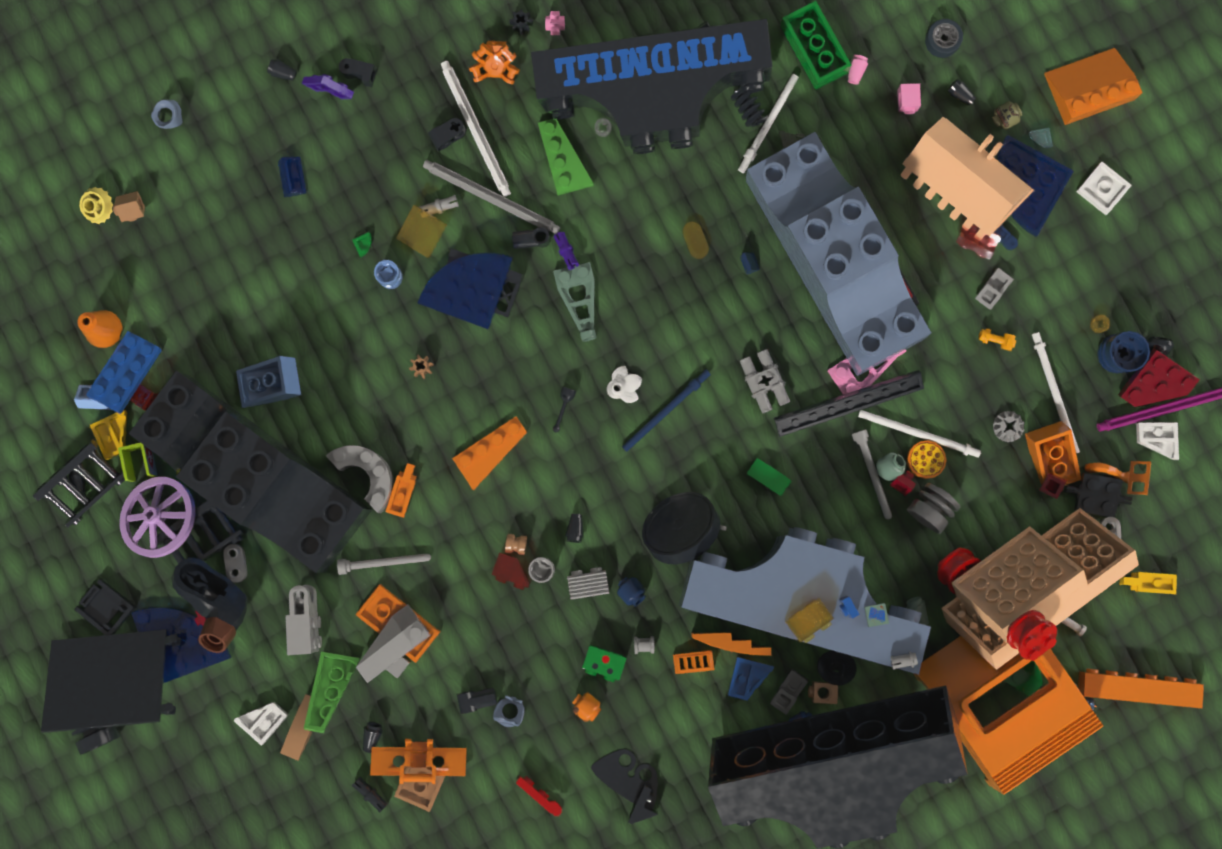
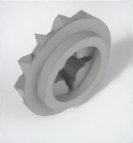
M1005 411L995 418L993 430L1000 440L1012 442L1021 437L1024 432V422L1020 415ZM1014 421L1012 425L1014 431L1007 430L1004 432L1007 427L1005 422L1010 423Z

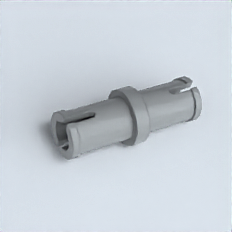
M456 195L442 200L435 199V202L419 206L420 211L428 209V211L421 213L422 217L425 218L436 213L442 214L445 210L459 207L458 202L450 204V202L457 200Z

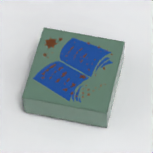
M885 603L864 607L868 627L889 624Z

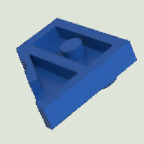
M737 657L728 696L748 700L767 675L773 671L774 666Z

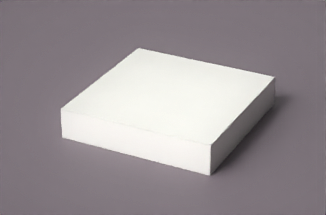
M1101 162L1076 192L1103 214L1107 215L1131 187V184L1105 163Z

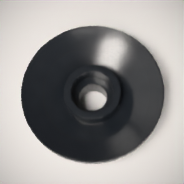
M832 650L824 653L819 658L817 670L824 681L832 685L841 686L850 683L854 679L857 666L850 655Z

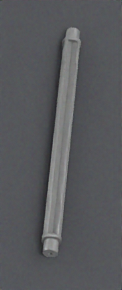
M425 160L423 167L428 169L430 173L537 227H543L548 232L551 231L554 234H557L560 229L553 221L436 162L432 163L429 160Z

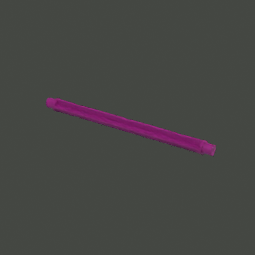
M1222 388L1104 420L1102 423L1097 424V429L1099 432L1110 431L1115 428L1222 398Z

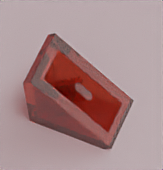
M140 384L130 401L146 411L158 393Z

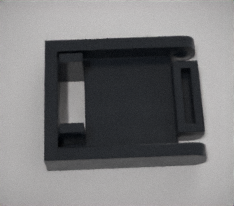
M99 578L97 583L102 588L94 584L79 602L86 608L83 609L80 606H76L74 610L104 635H114L135 610L136 606L106 581ZM119 610L124 612L114 626L109 623Z

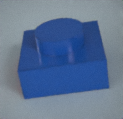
M849 596L839 600L841 602L839 608L845 617L848 615L849 618L853 619L860 615Z

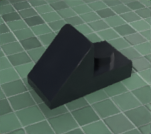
M644 783L629 816L628 823L634 824L658 815L657 810L645 805V803L649 804L654 793L651 792L652 786Z

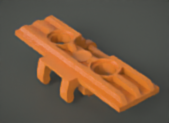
M405 739V747H372L370 775L400 776L399 784H404V782H431V784H436V776H466V748H433V739H427V742H412V739ZM397 756H402L405 759L404 764L400 767H396L393 764V760ZM437 756L444 759V765L439 768L433 765V759ZM405 768H432V774L404 773Z

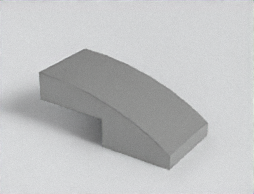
M997 268L975 299L991 310L1014 279Z

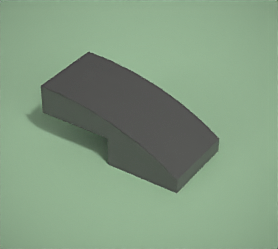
M791 669L770 704L787 715L796 702L798 695L807 684L808 679L794 669Z

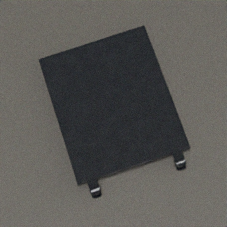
M167 630L51 640L41 732L48 733L160 722L161 714H175L176 707L172 703L162 705L166 646H180L181 638H178L177 635L167 636Z

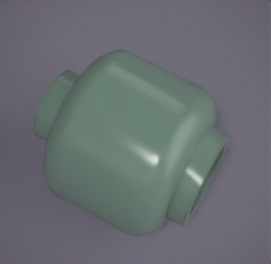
M894 452L881 457L876 464L878 475L887 481L894 480L902 475L906 466L904 458Z

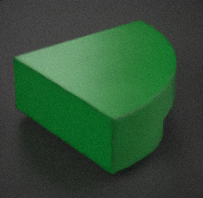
M370 232L352 239L360 257L366 255L370 250L372 244Z

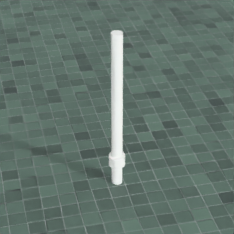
M792 74L771 110L769 118L763 124L750 149L746 150L744 159L738 168V171L741 173H745L750 162H753L757 156L758 148L799 78L797 75Z

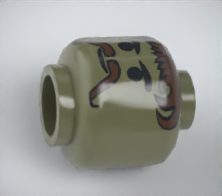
M1008 101L994 109L995 116L992 117V120L996 127L1001 126L1002 129L1006 130L1018 124L1021 120L1020 117L1023 115L1016 102Z

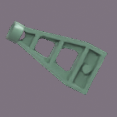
M590 262L580 264L578 267L575 266V269L572 270L563 268L553 271L558 292L580 332L582 342L596 339L594 330L595 281ZM584 285L586 287L585 299L577 302L574 301L569 294V288ZM587 305L589 317L580 320L575 308Z

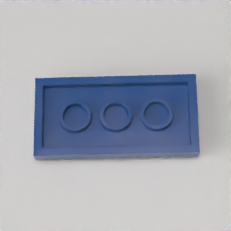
M127 331L86 396L121 414L162 349Z

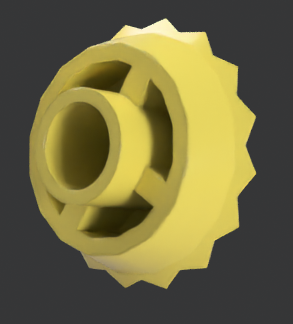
M89 188L80 199V210L87 220L100 224L101 222L105 223L106 219L110 218V214L113 212V203L107 191H103L102 188Z

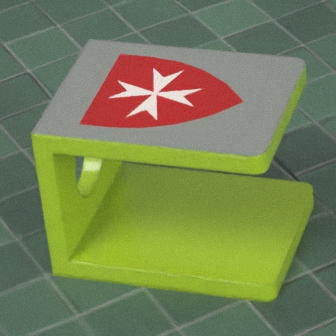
M141 442L118 448L125 481H136L130 452L140 449L142 450L147 476H158L153 451Z

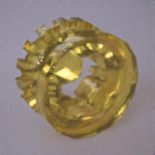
M1104 315L1093 318L1090 323L1092 331L1095 333L1107 331L1110 327L1109 318ZM1103 320L1104 327L1098 328L1096 321Z

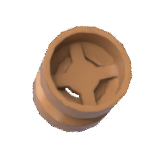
M508 534L505 552L512 553L515 551L520 555H525L527 536L521 535L516 538L514 534Z

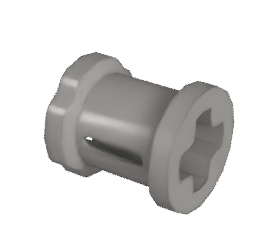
M650 636V638L634 637L635 654H638V652L654 653V636Z

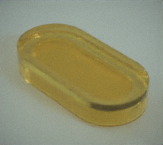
M696 222L687 223L683 228V236L692 257L702 259L708 254L709 247L701 226Z

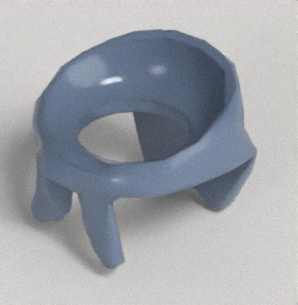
M160 100L156 103L151 113V118L156 126L168 129L180 126L183 123L181 108L175 100ZM162 108H169L172 111V118L168 122L159 120Z
M505 696V699L500 700L495 707L494 720L505 727L519 726L524 717L523 701L518 700L516 697ZM512 703L518 708V714L515 718L507 719L503 716L502 709L506 704Z

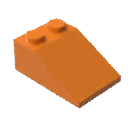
M1060 421L1025 434L1028 449L1041 485L1048 473L1067 480L1065 485L1081 480L1072 430Z

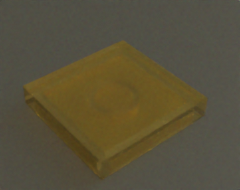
M414 205L397 239L429 258L447 224Z

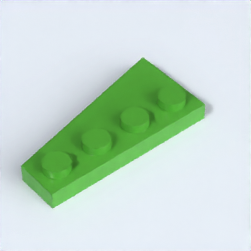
M557 119L539 122L538 126L557 195L594 186Z
M321 652L304 730L325 732L360 658Z

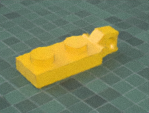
M1136 572L1131 573V577L1120 578L1119 585H1131V590L1136 592L1176 594L1177 575Z

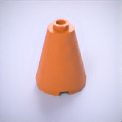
M107 310L83 313L78 318V326L90 344L96 347L107 348L119 341L123 326L116 314Z

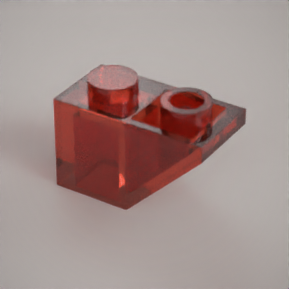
M499 553L492 575L496 576L495 580L505 584L506 581L513 582V587L524 590L525 587L529 588L530 582L520 560Z

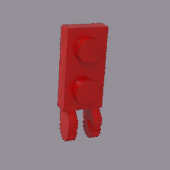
M520 775L517 778L516 784L554 816L561 815L562 807L556 801H549V795L544 790L540 789L538 791L534 788L533 785L535 783L529 777L525 776L523 778Z

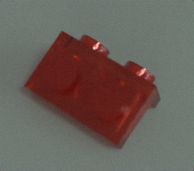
M973 224L968 231L962 228L956 240L959 246L974 251L981 258L990 260L996 245L1001 239V235L995 232L991 236L986 234L981 241H978L974 237L980 229L978 226Z

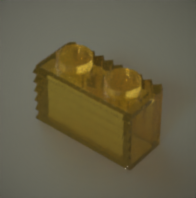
M816 598L784 622L798 642L804 641L807 643L815 637L814 633L819 629L824 631L832 625L830 621L834 618L820 598Z

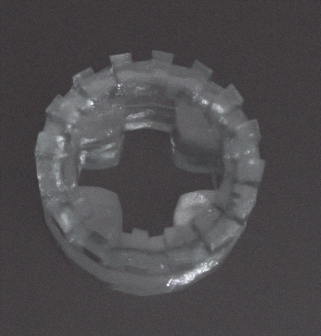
M601 118L596 121L595 132L598 136L606 137L610 134L611 123L608 119ZM600 124H607V131L604 132L603 130H599Z

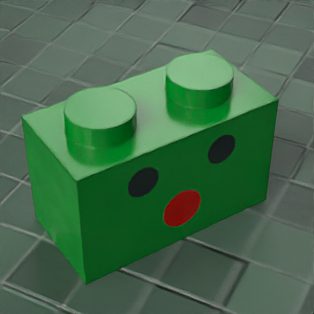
M590 645L582 668L586 669L585 673L596 676L598 673L604 675L603 679L615 682V679L620 680L627 657Z

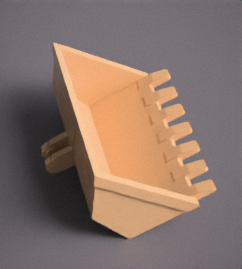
M942 117L923 135L912 153L903 162L906 168L901 173V177L907 179L913 172L918 176L913 187L918 190L924 183L930 186L925 197L931 200L936 193L943 198L937 207L943 210L949 203L954 206L955 209L950 214V218L956 220L962 213L967 217L962 228L968 231L973 224L978 226L980 229L974 237L981 241L986 234L991 236L1034 190L994 158L1003 146L1001 142L997 143L990 153L985 150L992 142L994 136L988 135L983 143L978 145L947 118Z

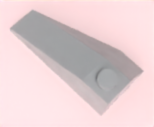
M409 604L390 618L356 666L367 683L431 636Z

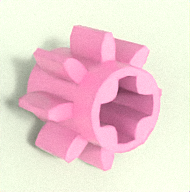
M551 11L550 16L545 18L546 30H550L551 35H560V31H565V16H560V11Z

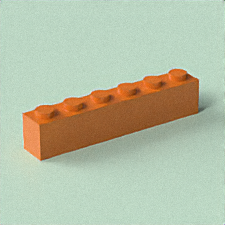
M1086 668V672L1079 671L1078 689L1084 697L1192 708L1203 707L1204 685L1196 683V679L1184 678V682L1177 681V677L1164 676V680L1157 679V675L1145 674V678L1138 677L1137 673L1125 672V676L1118 675L1117 671L1106 670V674L1098 673L1099 670Z

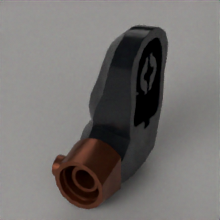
M196 558L182 560L173 571L171 577L172 586L178 595L192 604L194 609L206 618L198 639L199 643L210 652L221 653L226 650L234 639L236 630L242 624L247 612L248 599L230 579L212 569L204 561Z

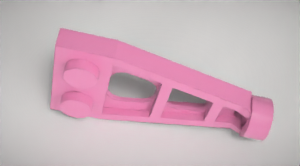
M906 350L886 360L878 369H870L869 375L862 382H858L852 374V367L848 359L841 361L827 370V372L844 395L871 386L898 356L904 354Z

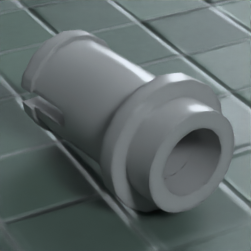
M911 651L904 655L890 656L893 670L908 666L914 668V665H918L916 653H911Z

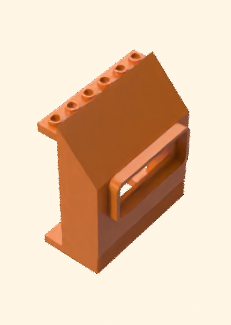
M960 636L923 661L919 674H913L918 681L923 683L926 689L947 686L959 724L961 740L986 776L985 781L990 787L1005 795L1103 727V724L1051 648L1034 660L1047 679L1048 684L987 726L982 727L968 704L1031 662V660L1024 659L1018 653L996 670Z

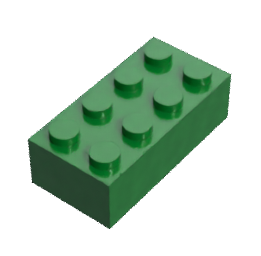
M816 1L782 18L780 27L815 90L849 73L852 65Z

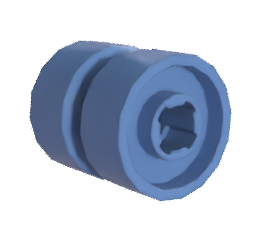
M380 261L374 269L376 280L384 288L395 289L403 280L401 270L393 261Z

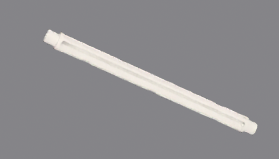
M444 61L441 63V67L447 83L498 190L501 191L503 197H507L511 192L504 174L499 167L453 67L450 66L448 61Z

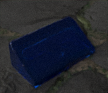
M282 157L278 161L284 197L306 194L300 157Z

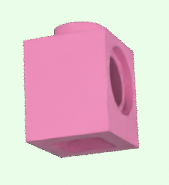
M901 84L897 90L898 112L914 114L921 106L920 84Z

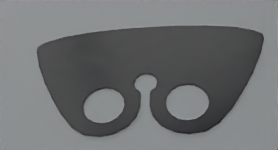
M627 749L615 751L591 766L594 774L603 783L634 804L639 797L644 783L652 786L651 792L654 793L650 803H645V805L654 808L657 795V772L651 765L642 764L634 771L635 775L629 777L628 772L636 764V758L631 751ZM623 754L631 757V764L627 767H623L619 763V758ZM644 768L649 769L652 773V777L648 781L641 780L639 776L640 771Z

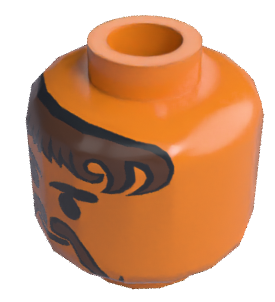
M588 692L583 694V696L578 694L572 702L575 705L572 710L573 713L584 722L593 721L602 710L599 708L601 705L600 701Z

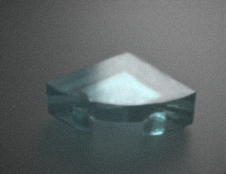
M1049 128L1029 132L1030 138L1042 147L1051 148L1053 146Z

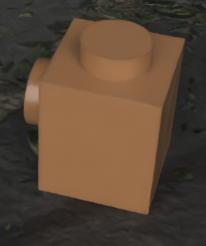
M137 191L117 196L113 205V211L116 216H119L121 222L135 221L140 217H144L145 206Z

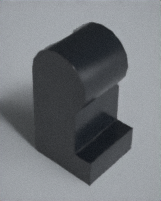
M349 58L342 59L339 63V70L345 78L360 79L365 86L373 87L377 73L374 64Z

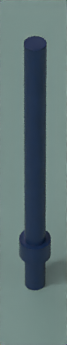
M704 370L696 379L693 378L682 392L632 436L622 448L626 452L629 451L693 391L696 392L701 387L700 384L711 375L708 370Z

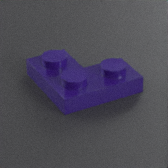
M326 74L304 77L302 81L303 85L316 92L327 91L340 99H352L354 94L353 91L348 89L346 84L336 83L331 76Z

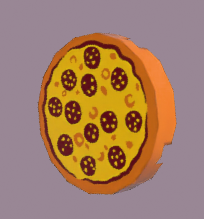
M928 440L920 441L908 451V468L919 478H934L941 474L945 468V452L935 442Z

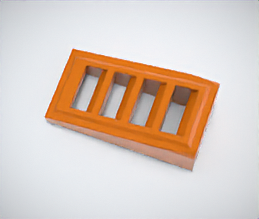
M712 650L673 654L675 674L715 670ZM705 655L707 656L708 666H704L703 656ZM695 656H699L700 667H696ZM687 657H691L692 668H688ZM679 658H683L684 669L680 668Z

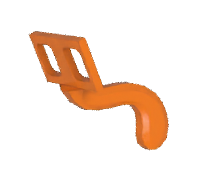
M1131 461L1128 472H1121L1117 468L1105 463H1088L1085 465V471L1088 473L1104 472L1116 479L1123 480V482L1128 484L1127 494L1148 495L1151 461ZM1136 464H1146V473L1135 474L1134 466ZM1133 482H1144V491L1133 492Z

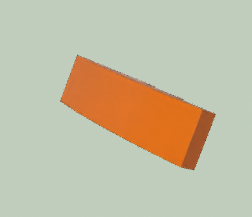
M731 632L691 633V637L698 641L730 652L749 655H771V647H752L750 639L732 640Z

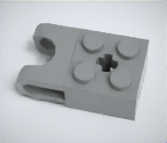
M298 585L289 592L290 615H286L287 655L312 654L318 652L319 648L322 647V638L318 633V628H321V618L317 612L316 589L311 585Z

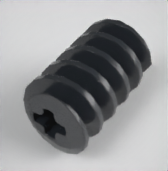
M739 88L732 94L731 100L736 101L734 106L739 108V114H743L741 116L742 120H747L745 126L755 127L767 120L768 116H761L765 110H758L761 103H754L758 97H751L753 93H741V88Z

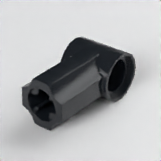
M543 227L536 228L535 230L512 232L514 249L544 248L551 242L549 232ZM539 234L546 235V239L544 241H537V237Z
M494 688L457 694L460 714L497 705Z

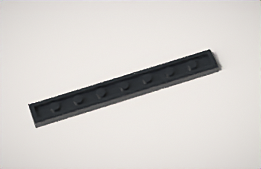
M916 370L775 417L777 433L781 437L922 390L924 385L921 372Z

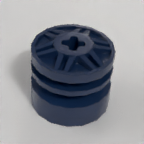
M1127 331L1104 338L1098 347L1097 355L1104 369L1118 374L1137 371L1142 368L1149 359L1150 349L1148 342L1142 335L1137 332Z

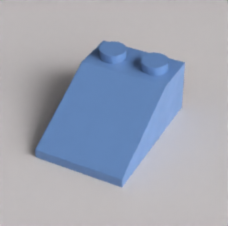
M278 356L236 371L242 408L286 400L301 395L295 358Z

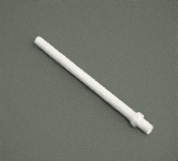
M1039 332L1032 334L1035 343L1034 349H1037L1060 420L1072 430L1044 348L1046 344L1042 342ZM1072 430L1076 453H1079L1080 451Z
M860 410L858 413L860 418L963 452V455L967 456L969 454L979 458L981 450L972 448L969 444L963 445Z

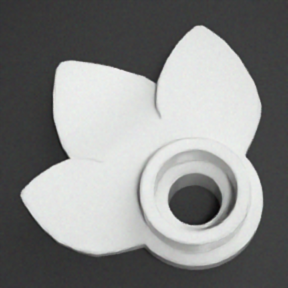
M620 366L612 373V381L607 385V393L610 397L614 399L620 398L626 403L635 402L639 399L635 390L640 387L642 378L636 374L628 375L626 366ZM614 386H618L620 391H615Z

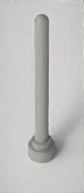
M867 430L852 434L853 440L860 445L884 517L891 519L892 514L867 445V437H869Z
M418 554L355 562L338 559V574H347L353 569L425 562L431 559V555Z

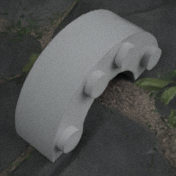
M343 446L326 455L340 471L356 466L364 469L369 475L371 483L369 493L364 499L377 513H382L386 509L394 486V480L390 467L380 455L361 446Z

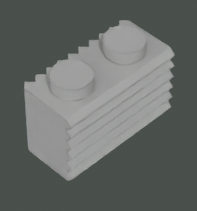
M601 567L591 568L590 573L584 574L582 570L573 571L571 576H567L571 599L609 594L606 570L602 571Z

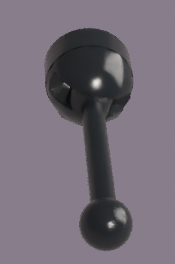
M562 387L560 396L563 404L557 423L553 426L554 432L560 431V423L566 404L574 399L577 391Z

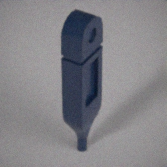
M1002 225L992 234L1007 250H1013L1018 246L1017 239Z

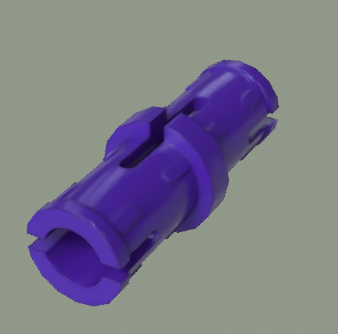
M558 232L559 237L555 234L554 239L559 247V254L564 258L568 270L575 269V266L578 267L579 263L573 253L574 248L569 244L565 232Z

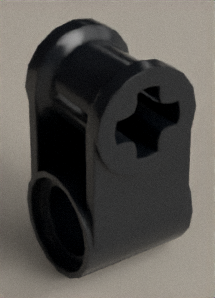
M453 118L429 131L428 135L436 149L440 151L463 138L466 134V129L460 119ZM457 126L459 131L456 132L454 127Z

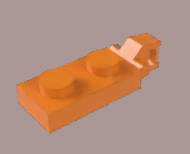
M407 463L405 471H400L399 475H397L385 512L405 517L417 476L413 475L415 465Z

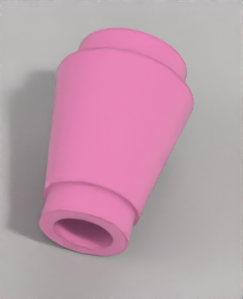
M853 55V58L850 59L852 66L848 75L849 83L859 84L868 66V58L861 55Z

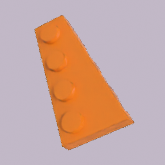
M516 416L452 459L471 488L475 490L509 451L527 434V431Z

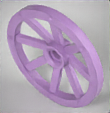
M168 477L148 479L133 489L125 500L120 514V531L126 545L133 552L150 558L166 556L178 549L189 536L195 520V504L190 491L182 483ZM164 485H170L177 489L174 494L159 505ZM156 486L150 506L142 494ZM181 496L183 497L186 512L164 511ZM138 500L144 509L143 513L130 515L135 502ZM166 518L185 519L178 535L164 523ZM144 520L132 537L129 522ZM157 526L173 540L159 549L157 546ZM148 527L150 550L144 549L137 544Z

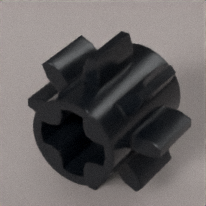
M520 9V12H513L514 19H509L510 24L513 25V31L518 30L521 35L526 30L530 32L529 25L533 24V20L529 19L530 12L524 13L522 9Z

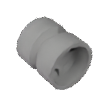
M544 557L534 559L528 568L530 577L538 583L549 581L555 573L553 562Z

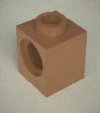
M812 681V686L808 687V697L811 698L813 703L837 704L838 686L827 682ZM822 687H825L827 689V695L823 698H820L818 696V690Z

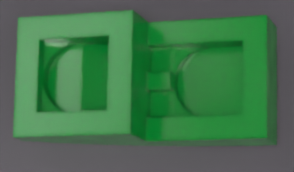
M758 458L747 472L749 477L758 481L780 497L791 483L789 478Z

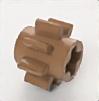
M417 355L418 359L415 361L410 360L413 363V367H410L409 370L416 371L414 373L415 377H418L420 374L425 379V374H432L430 367L434 364L427 363L429 360L428 356L422 359L420 355ZM418 364H423L425 366V369L419 370V368L417 367Z

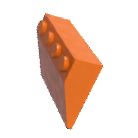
M1115 48L1044 74L1065 125L1134 101L1142 94L1135 74Z

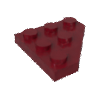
M1153 348L1146 364L1133 374L1118 396L1134 407L1187 396L1200 379Z

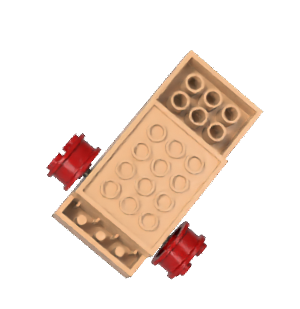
M1079 508L1042 536L1029 526L982 561L974 557L973 553L966 548H957L939 562L937 575L939 581L947 585L949 590L957 597L941 609L946 622L996 670L1018 653L1024 659L1034 661L1048 649L1055 646L1057 642L1056 625L1139 565L1136 551Z

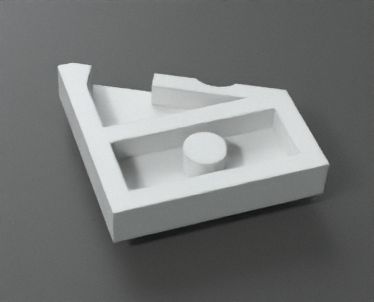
M1136 423L1137 443L1172 460H1179L1178 423Z
M273 702L235 718L234 722L260 745H263L289 714L277 703Z

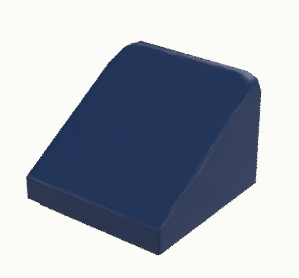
M742 253L740 259L746 274L759 271L760 268L754 253Z

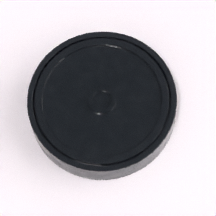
M696 492L678 493L661 501L648 514L642 528L643 542L652 556L662 563L673 565L686 563L702 555L714 543L720 530V517L706 496Z

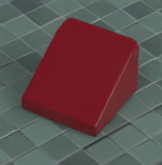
M1048 473L1039 491L1057 499L1067 480Z

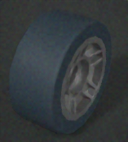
M941 19L933 23L925 36L927 50L932 55L940 58L952 56L957 52L963 41L961 27L950 19ZM941 36H943V38L948 39V40H947V41H943V40L941 39Z

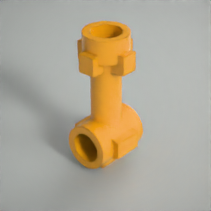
M981 329L978 340H981L982 343L987 344L988 341L1001 344V349L1012 351L1016 344V336L1004 333L1003 337L991 334L990 329Z

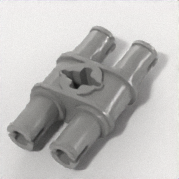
M768 349L757 353L764 368L760 373L756 371L750 357L740 360L746 375L745 382L747 381L752 392L751 396L754 399L756 398L762 414L773 409L767 397V391H774L780 406L790 402L784 388L785 381L783 382L778 370L779 367L776 364L774 365ZM762 377L771 379L768 382V386L759 384L762 381Z

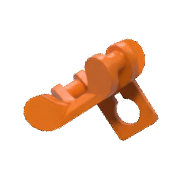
M487 41L486 44L482 43L478 51L471 53L474 59L479 62L469 67L470 72H473L474 82H479L486 77L502 78L505 82L514 84V77L520 70L510 64L517 55L515 53L512 54L508 50L509 47L506 41ZM484 67L485 73L481 74L479 69Z

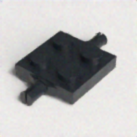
M1082 472L1081 481L1077 487L1066 485L1065 488L1067 489H1064L1065 493L1075 494L1076 496L1074 510L1081 508L1086 513L1115 518L1119 503L1128 505L1132 503L1130 502L1132 497L1121 495L1123 483L1121 479Z

